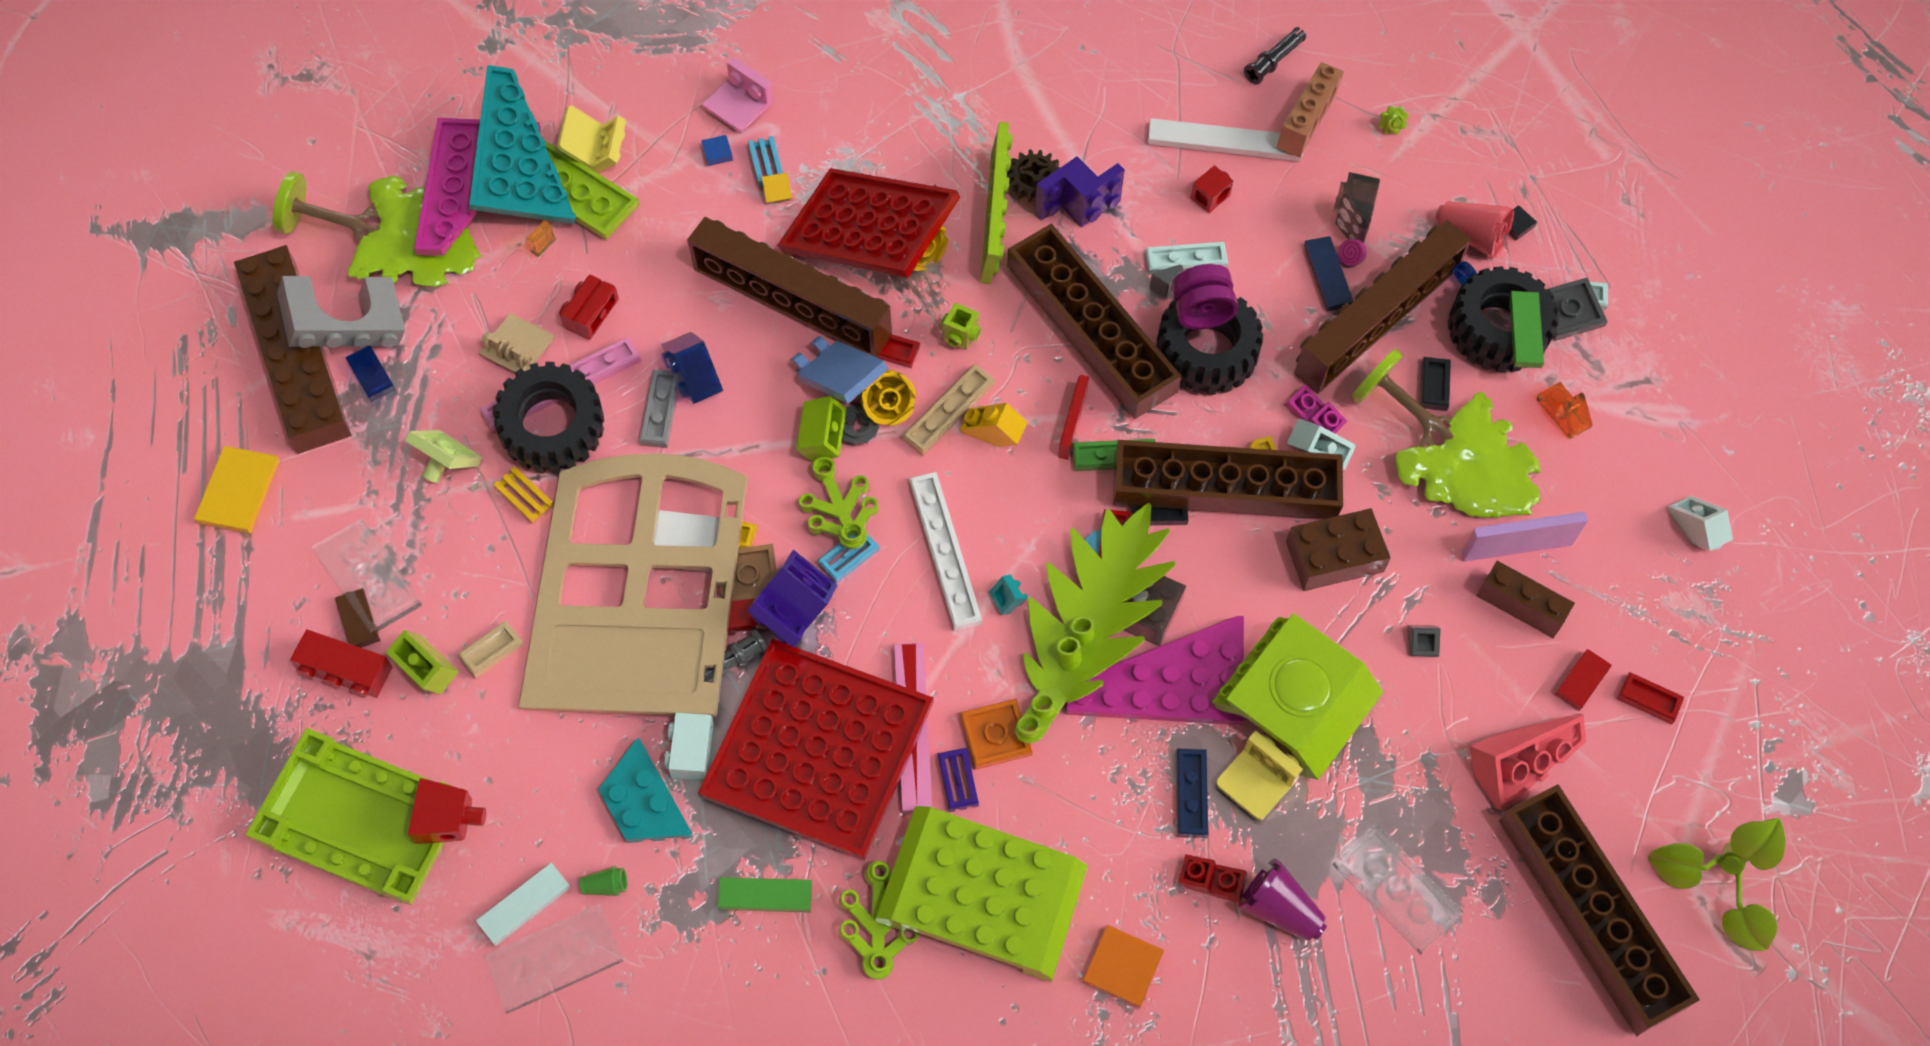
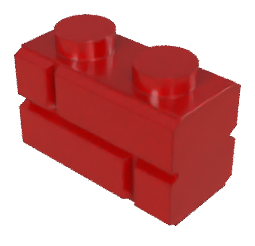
M591 274L587 276L584 282H578L572 299L569 302H564L560 308L559 314L563 327L587 340H591L619 300L616 287L606 281H601L600 278Z

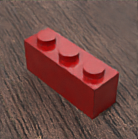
M308 629L305 630L290 658L299 675L307 679H313V677L323 679L325 684L333 688H340V686L349 688L350 692L366 698L367 695L378 698L393 668L384 655Z

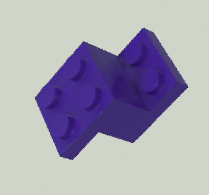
M1076 156L1037 183L1034 214L1042 221L1049 215L1053 216L1062 208L1080 227H1083L1088 222L1092 223L1100 217L1101 213L1108 208L1116 207L1121 201L1125 169L1117 163L1097 176Z
M793 549L781 567L758 593L748 612L751 613L752 618L758 624L766 625L771 629L779 641L789 644L794 648L801 640L806 629L828 605L838 585Z

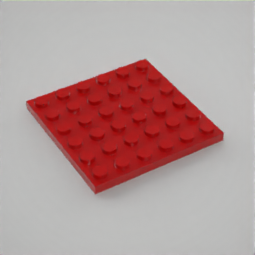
M771 639L698 791V795L705 800L865 861L932 708L934 697Z

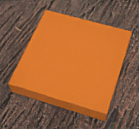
M1017 698L960 712V719L975 770L1032 756L1031 745L1021 742L1016 737L1015 729L1019 719L1022 718Z
M1107 925L1083 983L1140 1009L1164 949Z

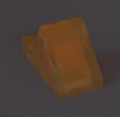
M1558 382L1538 394L1536 400L1569 440L1593 426L1583 392L1573 397L1565 386Z

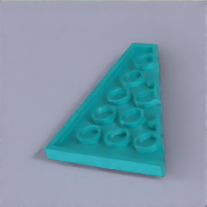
M487 65L469 210L575 224L576 214L573 213L567 199L568 195L562 187L554 162L550 159L545 141L539 133V127L532 111L528 107L525 94L519 86L514 69Z

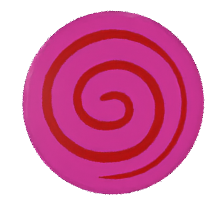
M1348 239L1340 245L1338 255L1341 262L1345 265L1356 266L1365 260L1367 250L1362 241Z

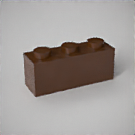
M1498 560L1476 595L1553 639L1563 626L1575 602Z

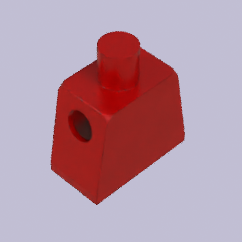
M419 778L408 830V836L414 844L462 841L466 837L468 825L484 826L486 808L473 807L472 797L467 790Z

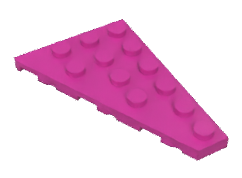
M437 118L414 248L416 255L444 256L478 213L476 210H469L480 119ZM537 122V125H538V127H539V133H540V131H541L540 123Z
M1244 616L1233 617L1112 665L1088 680H1103V686L1079 700L1067 703L1066 715L1242 725L1244 722L1243 716L1217 710L1212 701L1235 673L1237 667L1244 661Z

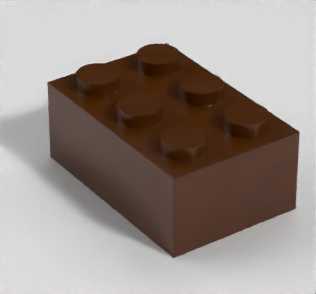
M1372 508L1293 526L1290 528L1286 539V544L1303 591L1383 573L1391 559Z

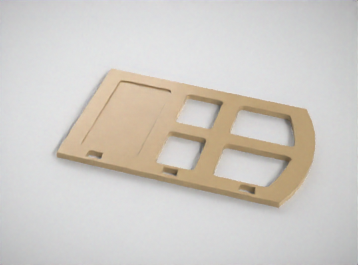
M658 453L607 457L560 471L519 703L521 710L651 715L690 713L707 714L717 717L748 482L746 475L707 460ZM642 478L634 536L630 544L571 543L579 492L582 489L617 480ZM672 478L688 481L723 493L717 543L713 547L654 545L661 493L665 479ZM728 505H736L735 518L726 517ZM569 566L627 567L628 574L623 604L619 607L561 605L566 569ZM653 568L712 570L708 606L705 609L646 608L645 599L650 571ZM726 584L724 599L715 598L717 585ZM706 668H715L713 683L704 682Z

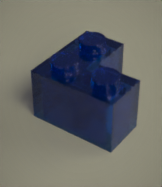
M689 332L661 344L664 350L661 353V358L667 369L670 368L673 374L677 373L680 380L677 383V387L683 399L687 398L695 404L724 391L705 342L697 335Z

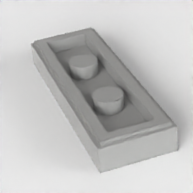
M653 369L640 434V446L668 448L681 380L680 372Z

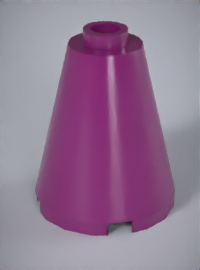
M1276 858L1268 862L1272 868L1268 872L1261 869L1242 895L1246 902H1239V908L1306 941L1312 938L1317 940L1327 927L1324 923L1326 916L1286 867Z

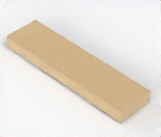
M974 364L902 436V440L924 456L995 385V379Z

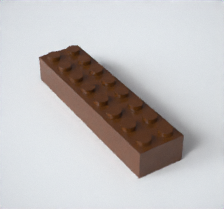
M704 217L687 239L695 271L848 346L877 358L892 335L890 305L883 299L873 298L865 294L858 287L844 284L833 275L828 276L810 264H803L795 260L787 253H780L764 242H757L749 238L742 231L736 232L726 227L719 220Z
M1448 220L1439 227L1437 225L1432 227L1427 233L1426 238L1422 242L1416 241L1404 258L1399 256L1387 273L1381 272L1375 278L1371 287L1368 289L1364 287L1355 297V301L1350 305L1348 303L1344 304L1332 321L1327 319L1315 336L1309 335L1301 343V353L1296 359L1297 366L1294 374L1319 394L1460 269L1472 239Z
M1052 223L1008 248L1007 267L1134 419L1178 393L1182 377Z
M284 245L234 261L286 432L297 454L352 436L323 346L302 348L289 347L277 290L282 276H300L288 246Z
M1118 439L1114 453L1113 505L1143 507L1149 503L1151 507L1327 519L1339 516L1343 508V454Z
M1559 784L1505 812L1499 823L1636 1037L1700 1001L1694 989Z

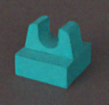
M1011 574L1002 576L989 591L1001 615L1010 614L1028 598V595L1022 594L1019 589L1020 581L1014 580Z

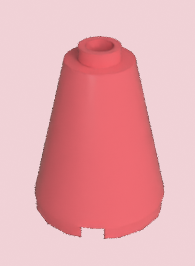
M1447 201L1445 205H1440L1436 213V220H1439V226L1446 220L1450 221L1472 239L1469 244L1470 246L1492 258H1496L1503 249L1505 242L1502 240L1506 233H1510L1514 218V210L1508 206Z

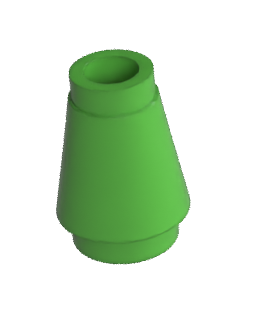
M614 865L580 877L582 895L619 896L620 893L627 891V874L623 867L617 868Z

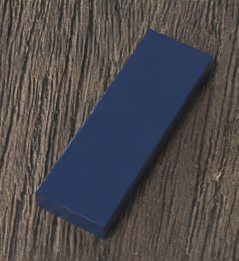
M1331 236L1306 240L1304 248L1326 311L1338 310L1346 303L1350 305L1353 302V298Z
M1177 748L1176 750L1177 837H1208L1207 749Z

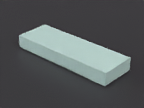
M1224 242L1147 247L1145 250L1149 275L1179 264L1183 266V271L1203 264H1217L1228 267Z
M550 863L478 918L476 922L496 947L571 887L555 866Z

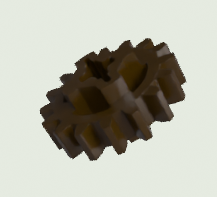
M1029 149L1026 156L1020 152L1018 159H1011L1010 170L1007 172L1009 185H1011L1010 191H1018L1017 198L1020 199L1023 196H1027V202H1031L1032 198H1036L1037 183L1060 168L1059 160L1052 161L1051 153L1043 156L1042 150H1039L1037 154H1033V151Z

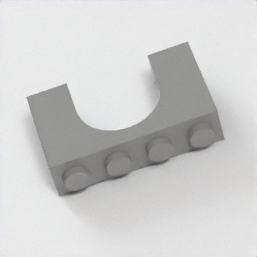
M282 276L277 296L289 347L309 348L312 346H328L336 348L339 346H356L362 348L366 346H399L405 332V327L392 277L364 278L359 291L364 317L356 321L337 320L323 312L316 302L310 276Z

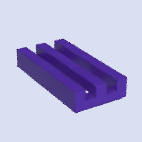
M967 748L937 753L949 812H954L955 809L960 808L965 810L970 806H973V808L979 807ZM958 756L962 757L971 799L965 800L956 759ZM950 758L959 801L954 802L945 759Z

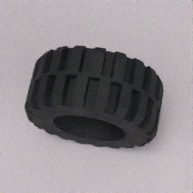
M1503 266L1493 267L1492 271L1486 268L1480 270L1478 275H1471L1466 280V283L1460 287L1449 313L1448 329L1451 331L1450 337L1454 344L1458 343L1456 349L1461 355L1466 354L1468 361L1473 364L1476 362L1482 365L1481 368L1485 370L1493 368L1496 369L1495 372L1505 373L1506 369H1510V372L1520 371L1522 367H1514L1512 332L1503 331L1492 326L1484 318L1481 310L1498 307L1510 311L1509 295L1511 291L1539 292L1544 354L1559 323V316L1557 314L1559 311L1556 301H1553L1554 295L1550 289L1546 290L1544 288L1545 283L1540 279L1535 280L1532 278L1533 274L1527 271L1525 273L1519 272L1518 268L1509 267V269H1504Z
M1242 297L1237 299L1238 312L1231 320L1220 326L1210 328L1224 334L1233 345V348L1219 354L1201 352L1187 341L1185 336L1197 329H1189L1181 325L1176 312L1177 303L1175 300L1169 304L1168 309H1165L1159 325L1156 346L1182 376L1180 387L1184 389L1186 387L1192 388V392L1200 394V391H1207V395H1216L1217 391L1221 390L1222 393L1232 390V386L1237 388L1244 384L1245 379L1250 378L1257 365L1263 343V333L1261 331L1263 326L1261 320L1256 318L1257 312L1251 306L1248 308L1247 301Z
M545 362V366H538V363L530 364L529 370L524 371L521 368L514 372L516 377L513 380L511 378L506 379L503 383L505 390L497 392L495 397L497 404L493 406L495 429L503 448L507 450L508 456L513 461L519 460L520 466L526 469L534 466L535 472L545 473V469H551L552 474L560 473V468L567 466L570 469L576 466L575 462L578 460L585 462L590 457L588 451H595L599 445L598 438L603 436L604 414L601 401L591 380L585 379L584 373L578 369L572 372L570 365L562 363L560 367H556L555 362ZM544 400H561L570 404L575 409V417L570 426L553 436H538L530 433L523 426L524 417L529 409Z

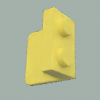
M569 106L565 109L557 147L563 153L593 171L600 173L616 165L620 159L621 154L619 151L621 142L625 137L626 120L618 115L602 125L574 106Z
M1255 731L1248 738L1244 750L1217 779L1216 786L1252 817L1261 821L1297 782L1303 768L1300 767L1295 757L1280 751L1269 736L1261 735Z

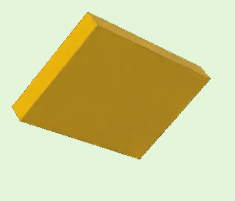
M224 446L194 517L196 523L251 534L280 462L278 456Z

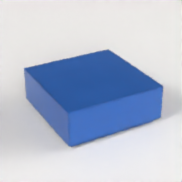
M727 135L701 140L708 166L733 161Z

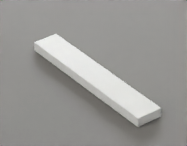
M1153 118L1150 120L1149 145L1301 162L1303 154L1301 157H1297L1278 149L1277 144L1281 134L1278 132Z
M937 472L909 478L954 631L981 625L982 617Z

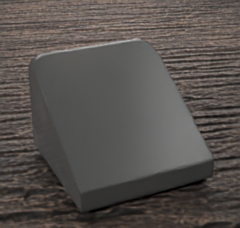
M1179 264L1153 273L1151 275L1150 288L1162 297H1168L1172 292V281L1179 273L1183 272V266Z
M1408 625L1409 655L1439 657L1441 628L1436 625Z

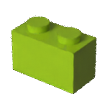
M832 396L804 401L796 450L812 463L819 457H829L831 459L840 457L847 408Z
M403 630L386 651L422 689L437 694H442L459 673L423 636L407 630Z

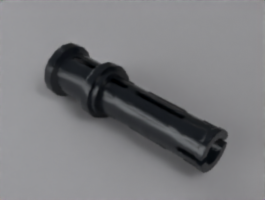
M1295 27L1269 51L1261 52L1257 56V60L1244 67L1245 77L1253 84H1260L1266 74L1276 70L1279 61L1306 40L1304 30L1302 29L1296 34L1300 27Z

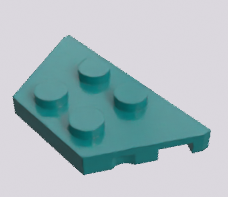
M640 738L636 739L598 789L626 843L642 842L647 839L665 841V838H692L693 834Z

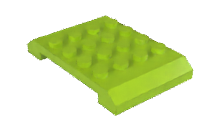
M307 727L245 834L249 839L265 848L408 905H412L445 843L414 844L408 836L419 778H427L339 744L332 737Z
M915 806L875 921L905 931L906 928L1021 968L1023 969L1022 973L1052 982L1088 865L1075 856L928 806Z

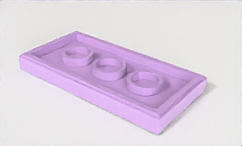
M1577 512L1476 527L1461 554L1464 562L1573 546L1587 524L1588 519L1585 512Z

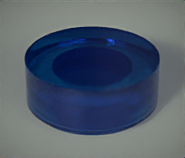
M1462 261L1454 267V275L1461 285L1466 283V280L1471 275L1477 274L1474 267L1466 261Z

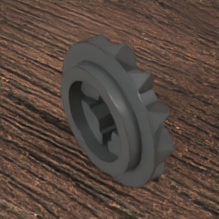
M862 405L846 407L842 436L844 443L849 442L857 446L860 443L868 444L869 440L873 437L876 438L879 424L875 423L865 414ZM857 418H859L861 426L865 427H860L858 433H855L853 425H855Z

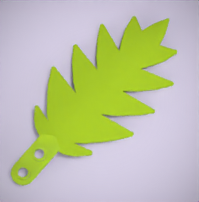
M1147 503L1139 509L1123 526H1121L1110 509L1105 511L1101 529L1102 559L1074 528L1070 529L1072 553L1082 589L1050 562L1046 563L1051 591L1057 611L1064 624L1032 597L1028 598L1030 626L1042 668L1028 653H1023L1026 672L1038 694L1033 698L1031 705L1017 723L1015 733L1021 742L1031 744L1041 740L1065 702L1070 703L1079 700L1104 684L1103 680H1088L1122 660L1145 641L1144 636L1108 637L1128 628L1162 606V600L1125 601L1148 588L1176 566V562L1171 561L1138 568L1159 548L1170 533V529L1166 528L1148 534L1151 523V504Z

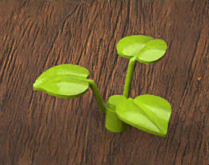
M1779 817L1763 821H1751L1739 825L1732 832L1731 841L1724 845L1722 854H1715L1714 858L1707 864H1703V852L1696 846L1686 843L1664 845L1649 853L1648 860L1662 880L1668 885L1679 889H1689L1698 885L1702 879L1701 871H1707L1717 863H1720L1721 868L1726 873L1735 874L1736 906L1738 909L1727 910L1723 914V929L1734 943L1745 949L1753 951L1769 949L1777 934L1776 918L1764 906L1750 904L1743 907L1742 871L1748 861L1759 870L1772 869L1781 862L1785 852L1786 836Z

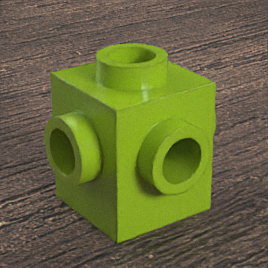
M954 303L950 312L944 315L940 328L943 329V340L952 347L968 350L971 342H976L981 333L979 312Z

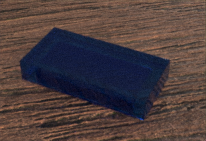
M367 346L345 357L370 402L396 390L371 346Z

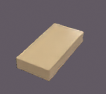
M505 620L457 655L477 679L522 647L524 643Z

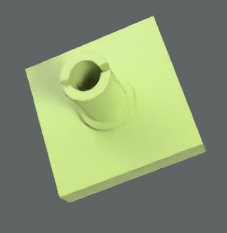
M440 430L409 431L405 439L406 442L431 457L425 471L422 473V476L431 482L439 483L445 467L449 469L479 467L483 459L481 455Z

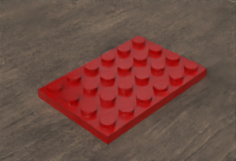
M830 168L778 243V247L781 252L909 278L959 201L960 196L957 190Z

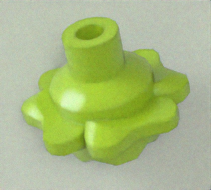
M1389 106L1387 111L1380 114L1381 121L1378 126L1380 129H1383L1386 135L1390 133L1398 135L1401 129L1407 127L1406 120L1409 114L1404 112L1402 106Z

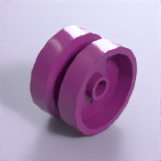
M1217 264L1197 265L1184 270L1174 278L1171 289L1173 298L1177 303L1176 312L1178 320L1182 326L1197 330L1210 329L1228 322L1237 314L1239 306L1236 294L1233 291L1232 276L1228 268Z

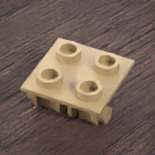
M509 313L495 333L485 332L481 341L484 343V347L479 354L513 372L521 368L526 371L530 369V364L537 362L553 341L555 335Z

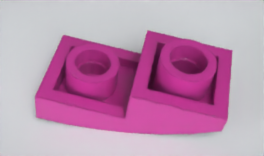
M1306 384L1284 404L1297 418L1319 425L1334 434L1347 422L1329 401L1324 404Z

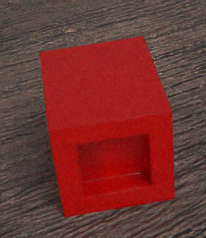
M1214 165L1193 183L1190 198L1205 211L1211 213L1231 195L1234 180L1231 179L1227 172L1221 171Z

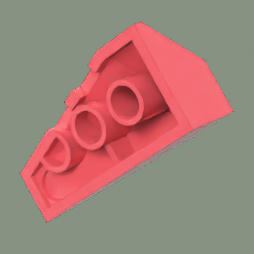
M1579 713L1494 735L1470 746L1473 774L1497 809L1503 810L1524 800L1530 794L1529 788L1538 780L1543 782L1549 776L1548 771L1557 762L1564 763L1586 742L1584 715Z

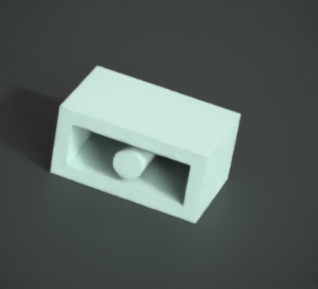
M675 714V722L670 723L668 729V740L672 741L671 751H666L665 769H669L672 779L704 781L709 770L714 730L711 715Z

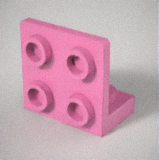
M733 56L727 62L729 79L703 102V108L737 132L742 133L774 102L773 85L770 80Z

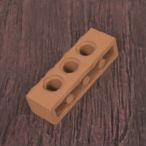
M1320 62L1282 127L1277 144L1278 149L1301 157L1338 93L1344 74L1343 70Z

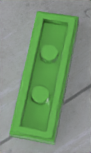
M1511 291L1509 302L1514 367L1542 368L1544 365L1539 292Z
M1136 439V440H1134V441L1156 442L1155 439ZM1118 440L1073 443L1074 471L1114 469V453Z
M720 877L718 910L811 913L812 880Z

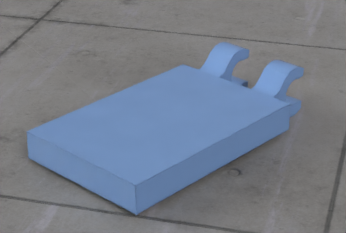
M817 336L810 342L811 346L818 350L816 353L817 357L812 362L801 353H797L790 359L792 363L799 367L796 371L802 383L846 403H850L888 370L884 360L839 341L829 345L820 336Z

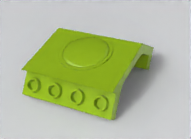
M1292 613L1289 618L1278 617L1270 625L1264 636L1254 645L1253 650L1220 689L1212 703L1217 710L1241 715L1250 720L1292 752L1300 767L1303 768L1301 776L1319 780L1384 692L1364 662L1298 615Z

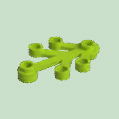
M819 457L813 463V473L816 479L824 483L832 504L817 499L810 493H805L799 498L800 509L806 513L816 510L840 520L841 525L825 521L820 515H814L808 520L809 530L816 535L825 532L837 536L841 545L845 548H860L867 541L865 525L870 516H874L879 511L877 499L866 497L861 502L862 509L855 521L850 516L860 495L865 494L869 490L868 478L863 475L855 476L852 479V487L843 500L834 479L836 474L834 461L829 457ZM858 483H864V484H865L864 486H861V487L856 486ZM806 501H811V502H812V503L809 504V505L803 504V503L806 502ZM869 504L874 505L873 508H866ZM815 523H821L818 527L812 526Z
M883 861L872 862L864 873L866 882L872 886V916L859 903V895L856 891L846 890L839 897L841 908L849 911L871 935V946L858 934L859 927L853 920L844 921L838 929V934L841 939L848 941L863 957V971L869 978L874 980L886 978L893 969L892 958L906 945L913 944L919 937L918 932L910 930L913 933V939H908L905 937L904 931L900 930L899 937L884 949L885 935L893 927L875 921L885 893V884L891 876L890 867ZM875 868L882 869L884 872V876H877L875 873ZM847 895L851 896L854 904H847L844 897ZM844 926H850L853 929V935H847L844 932ZM874 959H880L883 962V968H877L874 965Z

